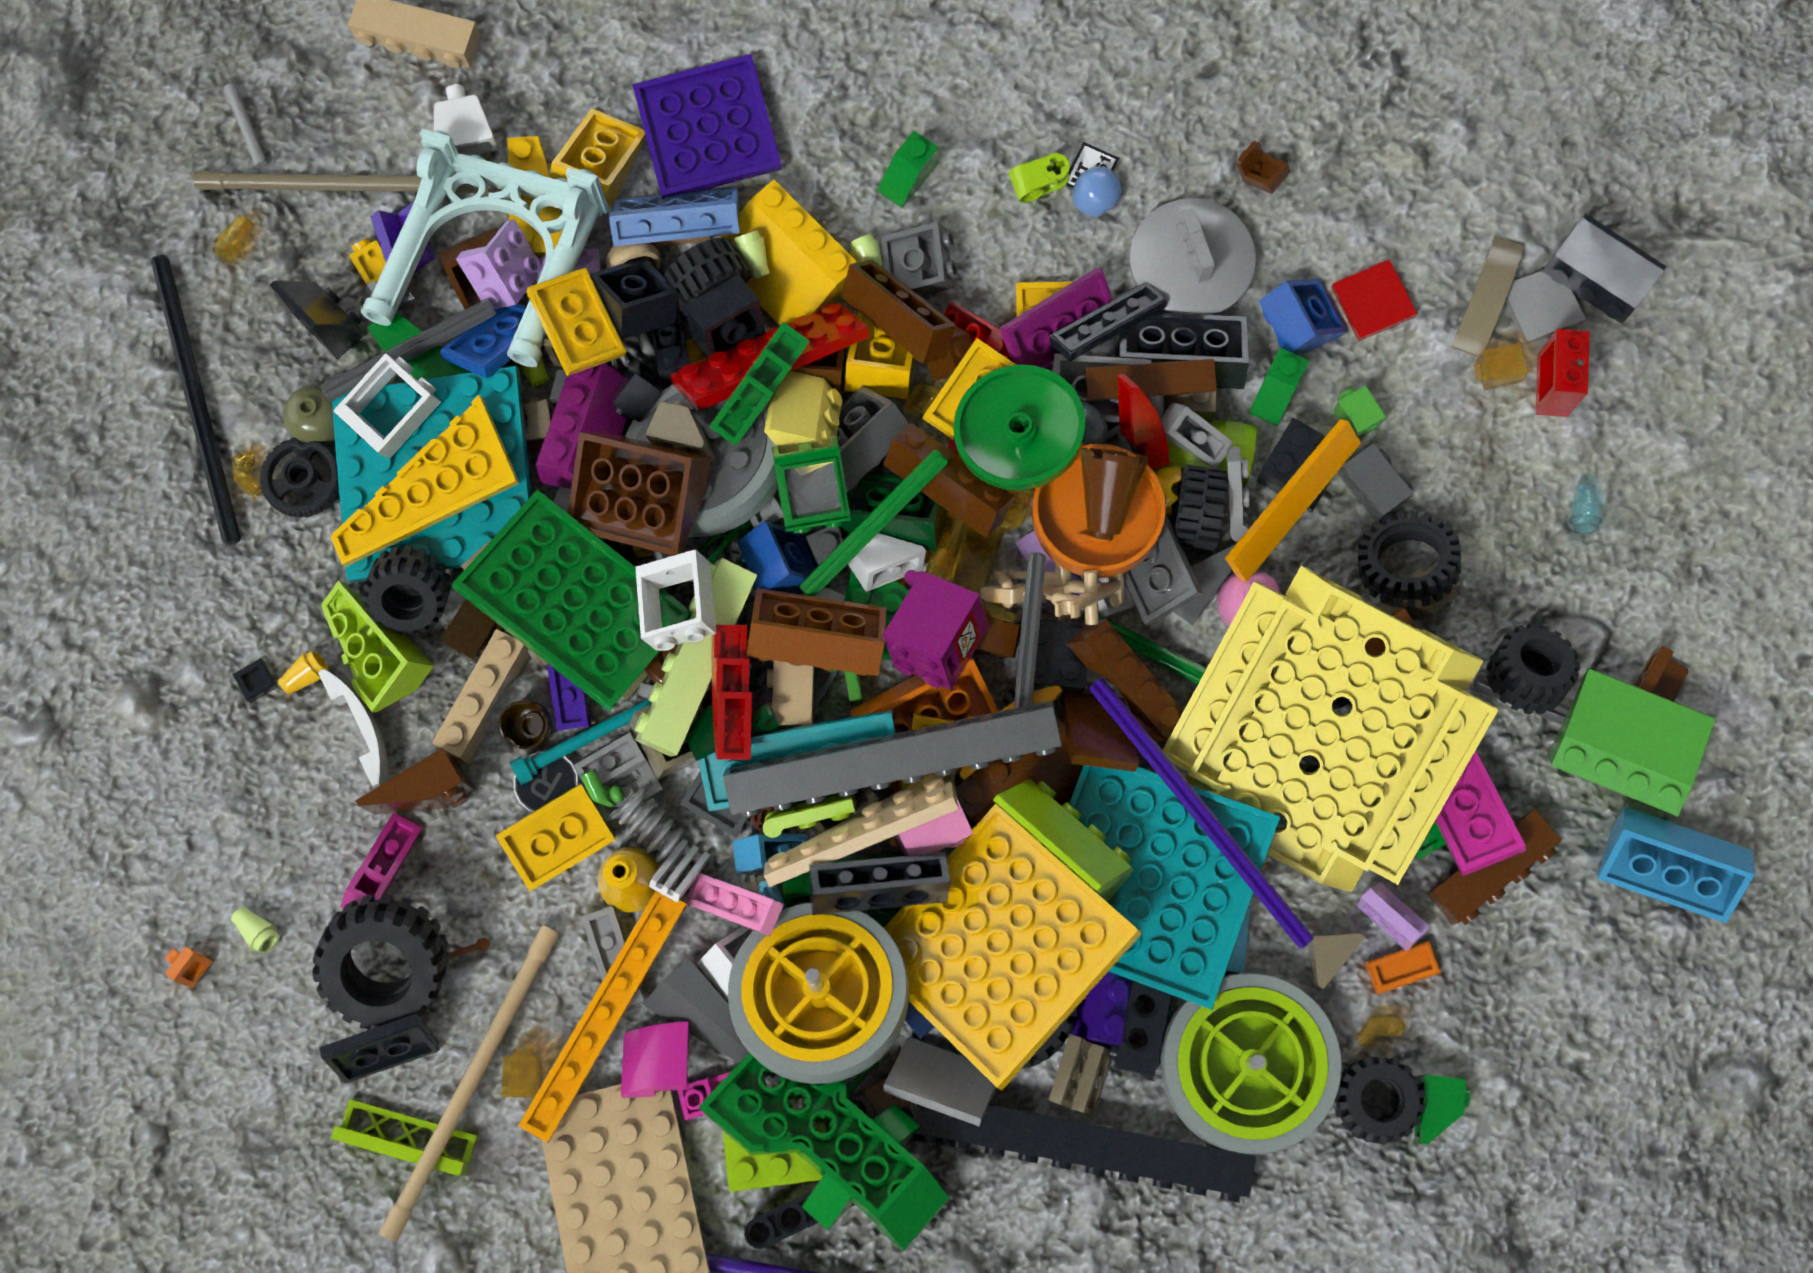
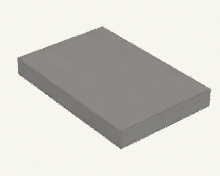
M907 1037L884 1084L883 1092L980 1126L997 1087L966 1057Z

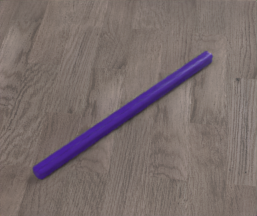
M1103 678L1094 682L1090 686V691L1297 947L1303 949L1309 945L1314 939L1313 935Z

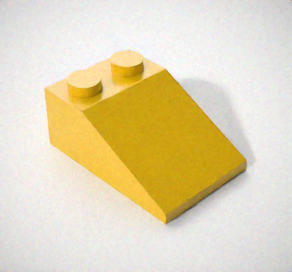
M591 108L552 161L550 178H563L567 180V168L589 170L598 176L608 207L610 208L619 195L646 138L644 129Z
M857 312V318L867 325L870 337L850 345L846 362L845 391L856 392L864 386L881 396L908 399L915 358L901 345L896 344L884 331L875 327L863 314Z

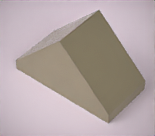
M1361 933L1313 936L1314 939L1308 947L1312 983L1315 989L1319 991L1325 988L1365 939V936Z

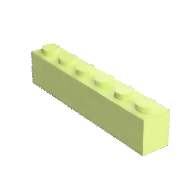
M721 558L714 565L710 563L715 623L717 625H735L757 574ZM695 595L688 609L693 612L689 620L697 618ZM712 635L706 636L699 642L678 644L675 653L669 652L661 669L666 672L661 684L656 682L649 694L648 700L652 704L648 713L642 712L634 730L639 733L635 741L670 757L678 755L712 678Z

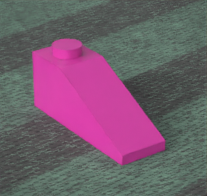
M392 813L346 888L340 907L344 908L346 904L353 900L360 904L364 896L374 895L375 900H380L382 894H387L418 838L422 827Z

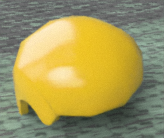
M1180 466L1163 467L1154 471L1164 492L1165 512L1168 517L1173 516L1171 505L1179 498L1172 493L1171 487L1176 486L1181 481Z

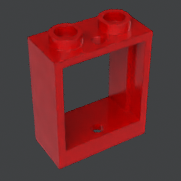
M1556 329L1537 354L1535 415L1568 417L1588 394L1590 331ZM1579 359L1582 360L1583 365H1578L1576 361Z

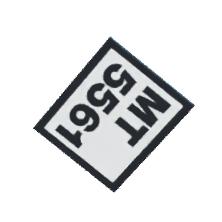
M1083 142L1069 169V181L1066 186L1073 188L1078 177L1085 170L1092 167L1101 166L1114 171L1120 158Z

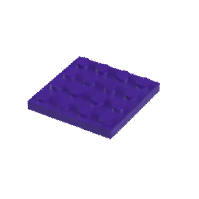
M751 54L632 84L662 199L702 191L782 170Z

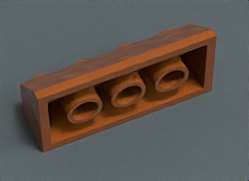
M757 588L746 656L754 657L761 661L774 660L787 662L795 666L807 665L821 667L828 671L841 670L854 672L862 676H878L885 643L883 633L886 627L887 608Z

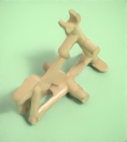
M1055 563V572H1045L1042 599L1051 600L1053 605H1055V617H1058V621L1071 622V618L1080 617L1081 610L1085 608V624L1096 625L1099 623L1098 601L1109 596L1110 604L1115 608L1124 603L1123 573L1109 577L1108 582H1097V571L1086 570L1084 571V581L1072 580L1071 572ZM994 570V578H997L1000 586H984L980 588L981 600L984 602L1002 603L1006 608L1023 602L1025 584L1014 585L1011 579H1026L1027 571ZM1072 593H1083L1080 596L1072 595Z

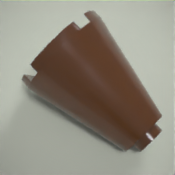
M1082 448L1081 463L1087 530L1094 532V538L1113 540V534H1121L1147 466V456L1136 454V457L1128 456L1127 452Z

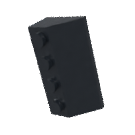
M1157 312L1118 334L1117 358L1151 360V363L1214 359L1216 388L1244 389L1249 366L1247 317Z

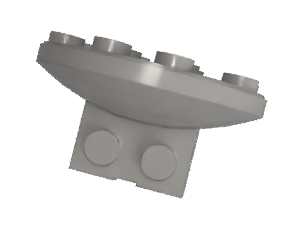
M1197 198L1171 201L1152 211L1136 230L1129 255L1130 272L1135 286L1138 287L1147 282L1167 299V306L1162 310L1164 313L1220 315L1233 307L1247 291L1252 281L1256 264L1255 246L1244 223L1224 206Z

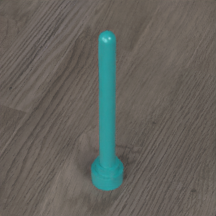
M646 699L531 759L529 756L524 759L520 756L509 762L520 785L533 780L532 776L538 774L536 770L630 723L634 712L650 706L652 702Z

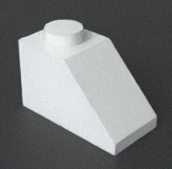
M878 533L848 565L864 590L868 592L903 578L909 570L917 572L923 570L926 550L921 545Z

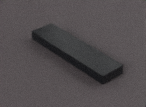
M1145 282L1051 334L1049 344L1067 360L1072 361L1163 310L1167 306V299Z

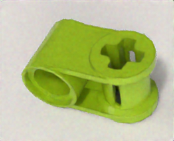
M1052 153L1012 168L1008 172V176L1020 203L1032 202L1041 196L1064 188L1069 181L1070 165L1064 155ZM1051 169H1056V171H1057L1058 173L1061 172V174L1056 175L1054 171H1050V170H1051Z

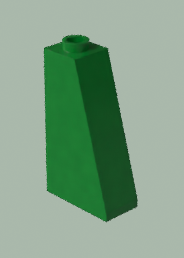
M397 312L389 326L379 325L374 322L367 326L384 352L422 332ZM440 345L407 361L414 368L410 374L417 380L421 377L431 379L471 373V371L443 360L440 353L443 347Z

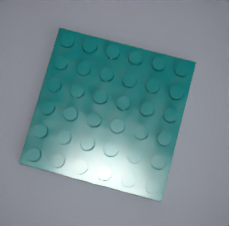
M518 367L499 368L489 378L471 372L426 379L436 389L433 395L441 403L390 459L378 453L334 412V409L351 391L332 401L342 524L358 509L366 506L375 497V493L382 486L386 487L397 476L396 473L430 440L436 439L443 433L457 415H462L472 405L471 402L478 395L483 397L520 482L516 486L352 565L345 566L346 581L351 583L366 581L375 559H379L380 554L385 550L390 553L391 548L396 546L403 550L405 545H408L417 551L420 547L426 550L425 554L430 556L433 553L438 557L437 563H444L447 569L461 567L489 540H492L531 497L520 370ZM407 382L385 385L359 414L386 438L422 396Z
M1084 765L1070 805L1082 815L1078 819L1081 824L1087 829L1093 824L1107 837L1103 843L1112 851L1118 846L1132 858L1128 865L1134 869L1131 876L1109 901L1103 896L1101 897L1142 933L1112 966L1109 972L1213 1010L1254 892L1157 773L1137 767L1136 772ZM1191 786L1262 872L1281 819L1280 816Z

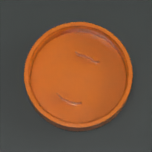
M1089 444L1082 447L1089 450L1090 448L1123 451L1127 452L1128 456L1136 457L1132 452L1113 445ZM1080 452L1073 465L1064 474L1046 485L1035 488L1032 504L1033 529L1044 552L1062 568L1084 576V571L1096 570L1097 578L1116 576L1139 565L1155 547L1165 519L1164 492L1157 476L1147 465L1121 534H1113V540L1094 538V532L1087 530Z

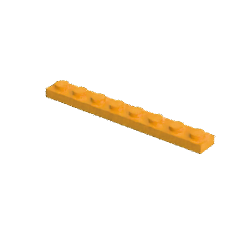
M657 891L654 892L521 1119L519 1127L547 1143L551 1141L687 907L686 903L681 900L677 903Z

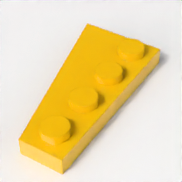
M538 136L507 138L508 164L515 169L527 172L534 170L550 178L549 169ZM521 195V200L527 202L530 211V205L535 198ZM547 206L540 210L538 217L542 222L556 220L561 216L560 208ZM509 214V220L516 221L536 257L546 256L545 243L540 234L524 220ZM563 230L550 233L555 248Z

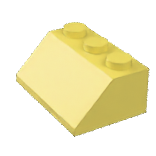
M790 371L770 398L764 432L778 446L782 454L799 451L798 445L806 442L811 443L812 448L831 445L830 437H837L842 406L841 395L828 384L825 378ZM831 462L794 469L802 476Z

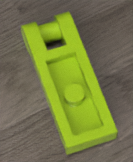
M837 793L826 796L825 800L817 803L808 804L804 801L793 804L792 807L787 809L769 810L763 824V832L767 837L776 838L786 828L799 825L800 829L813 827L819 823V820L831 818L832 821L846 819L851 816L852 812H855V795L840 797Z

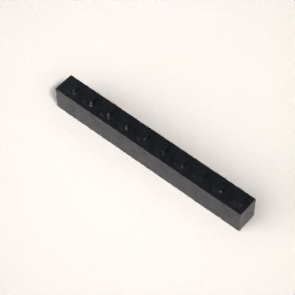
M916 1105L914 1121L920 1126V1129L916 1132L918 1133V1141L937 1144L939 1137L952 1140L951 1147L971 1151V1145L975 1144L985 1146V1154L1004 1157L1006 1150L1019 1153L1017 1160L1038 1164V1158L1042 1157L1052 1159V1167L1071 1170L1073 1163L1086 1166L1085 1173L1105 1177L1106 1170L1119 1172V1180L1139 1183V1177L1153 1179L1152 1186L1172 1190L1173 1183L1186 1185V1193L1206 1196L1207 1190L1220 1192V1199L1240 1203L1241 1196L1250 1198L1256 1156L993 1105L988 1106L980 1126L927 1107Z

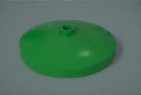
M1012 365L994 370L972 384L958 404L953 430L959 455L966 467L976 477L987 484L1001 489L1029 490L1054 481L1073 465L1084 444L1086 421L1081 400L1073 387L1065 379L1042 367Z

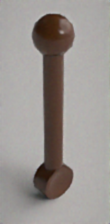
M480 938L476 944L448 952L449 959L476 950L487 951L490 948V942L486 938Z

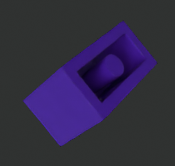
M1107 972L1077 1006V1016L1074 1020L1071 1035L1083 1038L1093 1044L1122 1045L1131 980L1112 972Z

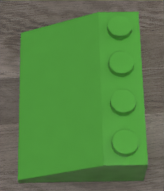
M1588 667L1547 757L1551 766L1679 816L1693 786L1715 718Z

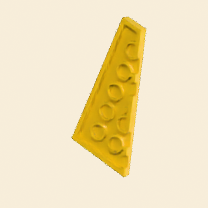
M478 395L471 402L472 405L462 415H457L443 433L436 439L430 440L396 473L397 476L386 487L382 486L375 493V497L366 506L353 513L330 535L343 566L352 565L520 484L483 397Z

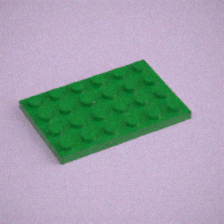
M539 490L534 492L452 584L454 590L609 712L660 652V650H655L641 639L636 567ZM663 588L659 589L662 628L686 621L692 612Z

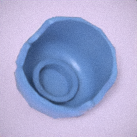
M1096 166L1085 170L1078 177L1071 194L1074 205L1083 214L1099 217L1101 214L1114 209L1116 204L1119 203L1123 191L1120 179L1112 170Z

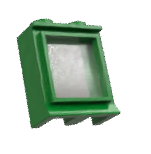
M836 436L830 437L831 445L812 448L811 443L806 442L798 445L799 451L779 454L778 446L771 447L786 532L805 533L810 531L812 527L825 525V527L834 528L843 525L845 521H851L840 448Z

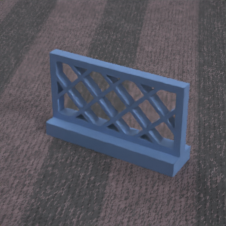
M738 187L697 191L666 197L665 199H662L661 195L614 200L613 211L609 212L613 246L740 233Z

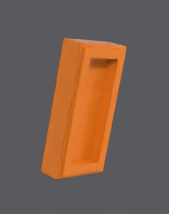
M1429 941L1411 947L1408 952L1404 949L1365 962L1376 995L1441 973Z

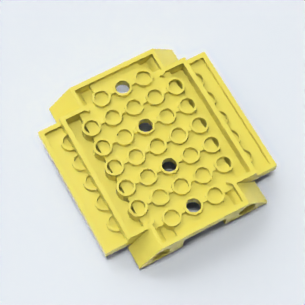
M1301 565L1285 596L1254 580L1162 751L1173 764L1188 771L1185 779L1191 786L1271 814L1280 813L1284 815L1287 819V825L1281 830H1276L1268 856L1320 884L1352 892L1364 870L1367 872L1371 870L1395 884H1399L1497 714L1498 708L1466 692L1483 663L1482 659L1423 628L1420 631L1361 600L1360 595ZM1373 637L1382 639L1386 646L1384 652L1377 656L1370 655L1365 649L1366 642ZM1338 697H1346L1352 702L1353 707L1347 714H1338L1333 710V701ZM1312 755L1318 759L1320 766L1315 772H1305L1301 768L1300 760L1304 756Z

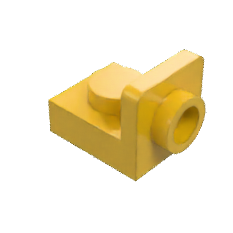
M367 237L352 245L351 247L354 252L349 254L365 284L378 281L386 264L377 240L370 242Z

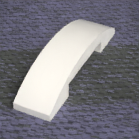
M323 669L318 673L330 699L339 706L348 703L370 749L369 753L359 757L372 787L377 788L387 782L388 779L387 754L378 724L358 694L339 678Z

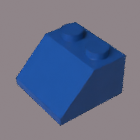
M1320 278L1285 281L1259 300L1263 309V316L1275 331L1279 346L1296 355L1305 354L1348 333Z
M765 520L737 541L742 552L741 559L743 563L749 568L750 572L757 574L753 584L755 590L760 588L800 595L804 594L800 584L818 565L803 533L786 532L785 526Z

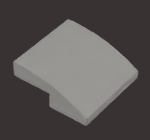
M630 732L573 765L579 777L582 773L595 768L604 786L612 788L614 785H619L622 788L625 797L622 802L616 803V806L607 807L595 802L608 826L620 820L623 813L618 812L614 815L613 813L635 792L641 789L647 791L643 802L652 798L656 799L665 793Z

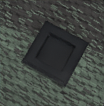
M262 658L232 674L249 703L256 701L279 687Z

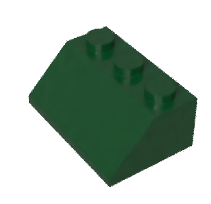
M867 472L860 479L858 485L847 492L851 521H845L841 525L842 539L844 540L904 479L893 474ZM920 491L879 534L921 545L928 552H936L944 531L946 509Z

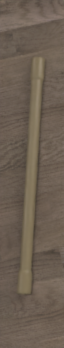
M195 171L193 184L196 190L268 189L418 192L422 178L418 176L249 174ZM462 184L456 189L455 193L477 194L479 187L471 184ZM487 186L488 195L489 192L501 191V189Z

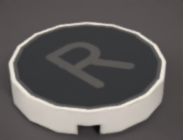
M538 751L529 757L531 759L545 751ZM564 756L536 770L538 774L532 776L533 780L523 785H520L515 775L513 778L514 793L519 803L532 813L577 786L579 778L573 766L574 764Z

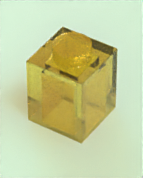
M1520 343L1482 351L1474 364L1476 379L1478 382H1482L1484 391L1521 383L1529 373Z
M513 1049V1056H503L502 1097H535L542 1085L543 1057L533 1056V1049Z

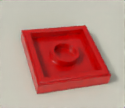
M1390 260L1335 282L1331 286L1358 342L1411 320L1417 315Z

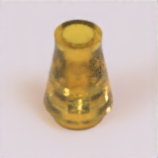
M237 215L234 221L213 240V252L221 259L230 263H234L237 258H241L250 231L254 226L253 222L243 215Z

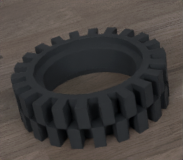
M1403 511L1396 512L1395 521H1392L1388 514L1382 517L1383 526L1376 520L1371 524V531L1366 529L1363 532V539L1359 540L1357 550L1359 578L1362 579L1363 587L1365 589L1369 588V593L1372 597L1375 598L1380 594V602L1387 605L1390 598H1393V606L1400 608L1402 600H1407L1408 608H1416L1415 600L1420 599L1424 607L1430 605V596L1438 602L1443 599V592L1449 594L1453 590V584H1457L1459 574H1461V544L1459 545L1458 535H1453V528L1449 524L1444 527L1443 519L1437 517L1432 523V514L1426 512L1422 519H1418V511H1410V518H1404ZM1414 540L1424 542L1433 547L1439 554L1440 560L1438 565L1428 574L1418 578L1406 579L1386 572L1380 565L1379 558L1382 552L1390 545L1399 541Z

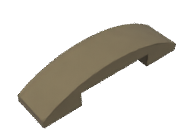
M1494 235L1451 348L1481 359L1513 282L1523 253V245Z

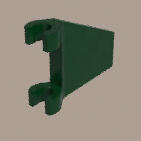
M749 666V692H754L761 686L751 666ZM713 702L694 721L685 737L696 761L715 753ZM769 704L760 707L753 715L751 712V734L760 731H770L779 726Z

